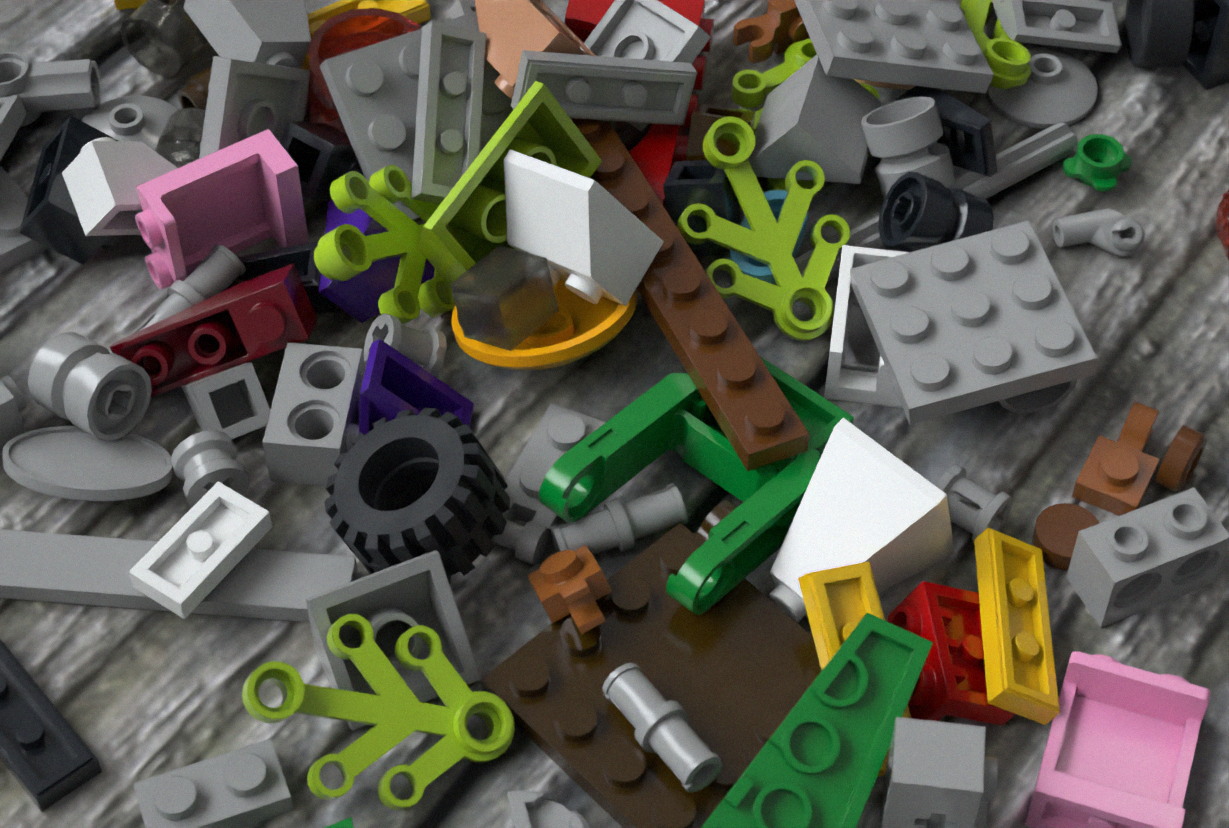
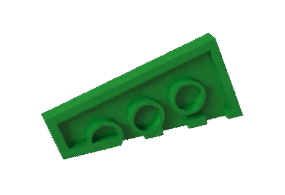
M866 613L701 828H856L891 745L896 717H902L933 642Z

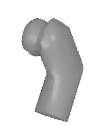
M1102 209L1055 218L1052 224L1054 240L1058 247L1088 242L1115 256L1134 254L1140 248L1145 238L1144 229L1137 220L1128 218L1112 209Z

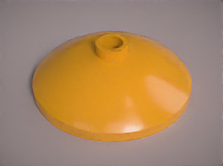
M522 267L495 303L465 291L453 309L451 324L459 347L478 361L507 370L550 369L586 357L613 340L624 328L635 311L637 304L636 290L626 306L602 296L598 303L594 304L570 291L564 285L566 281L559 279L554 287L532 276Z

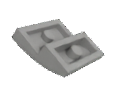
M992 0L1002 28L1015 42L1117 53L1121 47L1112 2L1100 0Z

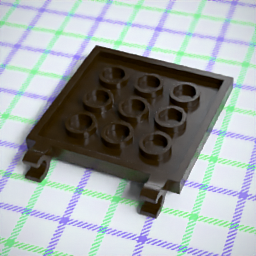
M728 500L717 505L707 515L695 534L683 524H677L607 579L613 592L595 601L606 622L581 634L571 614L551 623L481 679L482 691L490 692L501 698L511 710L514 724L623 828H701L821 672L813 636L746 578L709 610L700 615H695L666 593L669 576L671 574L677 576L689 556L708 540L709 531L737 508ZM627 663H636L641 668V672L667 701H677L689 715L688 725L708 748L721 758L723 763L720 773L708 786L700 791L687 792L682 786L683 783L656 752H646L636 741L634 726L615 704L604 696L605 693L602 691L605 680L618 667Z

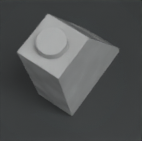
M185 0L183 9L220 57L301 69L311 43L305 0Z

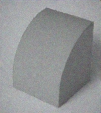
M242 363L181 386L202 431L217 430L225 432L231 439H234L267 425L270 408L252 363Z

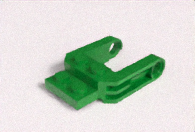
M761 356L760 358L809 433L808 451L747 471L689 374L670 373L563 454L549 469L539 490V501L542 505L566 522L573 523L588 514L666 451L674 450L679 453L684 462L743 502L709 531L708 540L689 556L677 576L671 574L668 578L666 593L695 615H700L709 610L781 548L834 427L842 418H845L851 424L854 421L853 416Z

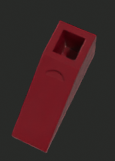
M293 263L237 284L111 344L110 349L112 353L120 355L144 368L150 377L151 397L283 349L286 347L287 342L299 343L307 340L318 318Z

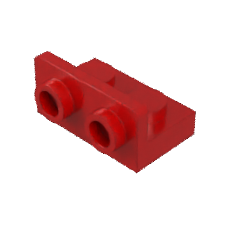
M922 581L887 618V622L933 642L907 704L911 719L939 721L944 715L1003 726L1015 714L988 704L979 593Z

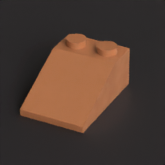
M474 0L479 31L486 33L485 59L500 74L494 83L510 99L513 97L522 50L597 56L542 0Z

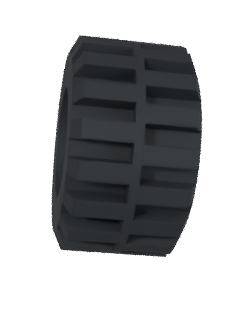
M424 408L416 415L412 409L398 412L396 419L388 421L384 417L373 423L374 429L369 433L363 435L360 432L351 441L352 449L348 453H341L334 463L338 472L328 477L325 489L331 496L324 501L326 513L332 519L330 524L370 574L436 550L439 552L450 584L452 575L461 572L465 576L476 568L472 562L480 555L487 557L495 547L491 541L493 536L503 534L507 521L502 513L510 510V497L505 491L508 486L504 476L468 425H463L459 417L450 412L441 415L435 408Z

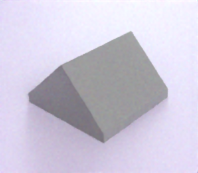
M815 55L767 96L754 134L755 148L748 158L755 176L785 179L786 174L794 164L801 160H811L822 168L825 182L860 184L869 155L861 121L869 112L881 107V101L854 79L826 76L818 55ZM806 172L796 173L797 180L813 181L812 177Z
M436 550L306 598L315 652L332 688L377 695L351 660L338 658L328 647L327 633L329 628L335 621L346 614H358L370 622L374 632L373 640L419 702H426L439 696L422 670H408L396 658L395 645L398 638L413 626L424 625L436 631L441 639V651L467 685L481 680L439 552ZM350 625L341 626L339 631L341 642L346 647L358 648L361 644L359 631ZM420 637L409 638L408 650L410 654L419 660L427 659L429 654L427 643ZM347 721L352 730L367 725Z

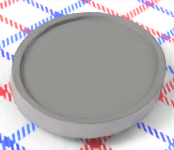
M77 426L48 427L20 434L9 440L2 450L3 468L10 478L37 492L67 499L116 501L143 497L163 489L170 483L173 477V466L169 452L159 444L132 433H128L117 440L104 441Z

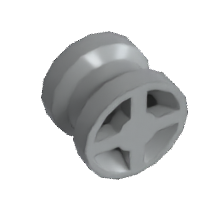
M210 430L193 434L180 442L173 450L171 463L176 476L185 482L183 491L191 507L218 481L242 496L247 492L250 484L248 474L244 466L235 460L237 457L235 445L225 432Z

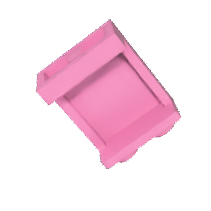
M269 129L136 186L142 212L135 215V220L142 238L148 247L151 248L152 254L145 256V263L154 283L160 290L166 287L169 288L176 280L184 281L188 277L187 275L192 273L207 257L216 244L223 245L231 252L236 253L272 236L281 248L309 243L298 165Z
M1079 651L1072 652L1059 695L1060 714L1053 719L1025 826L1031 828H1182L1186 809L1182 808L1201 722L1209 704L1211 691L1207 688L1191 684L1186 679L1176 675H1159L1121 664L1110 656L1100 654L1089 655Z

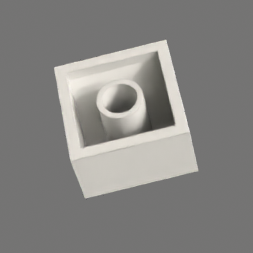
M510 149L504 158L507 241L511 247L528 259L523 268L532 276L554 287L559 279L566 281L564 285L570 291L591 303L597 304L602 296L626 306L664 241L595 180Z

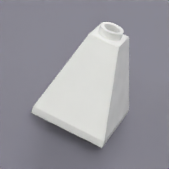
M842 418L830 435L771 568L770 574L775 589L769 594L770 599L793 620L799 622L804 616L808 618L798 578L806 573L870 561L878 593L945 560L954 551L947 494L845 418Z

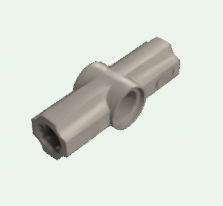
M1 52L0 98L19 94L27 113L20 127L34 122L44 112L99 109L102 97L99 70L96 61H91V59L29 63L27 58L20 53Z

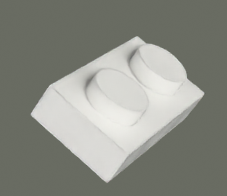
M218 481L129 571L133 587L185 619L272 528L270 512Z

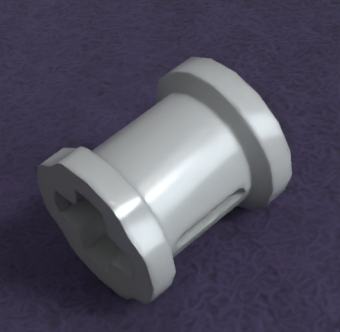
M385 313L379 315L369 328L364 344L366 364L371 343L381 339L435 377L438 376L443 367L447 350L446 336L442 331L434 328L419 331L401 325L397 317Z
M953 464L945 471L935 485L947 494L950 521L973 534V542L986 528L1000 531L1013 505L1012 496L1005 492L996 495L967 478L966 469L958 464ZM964 500L979 510L975 511L960 501Z

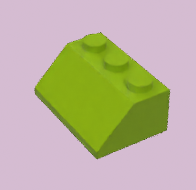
M538 81L534 82L425 223L417 244L420 252L448 283L494 303L528 260L511 247L507 241L504 158L511 149L587 178L592 176L602 162L601 158L545 84Z

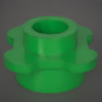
M1092 134L1080 140L1076 155L1064 161L1063 171L1070 178H1079L1084 184L1094 187L1098 191L1107 192L1115 189L1117 184L1116 178L1121 172H1126L1130 169L1132 160L1124 152L1122 145L1113 137L1103 134Z

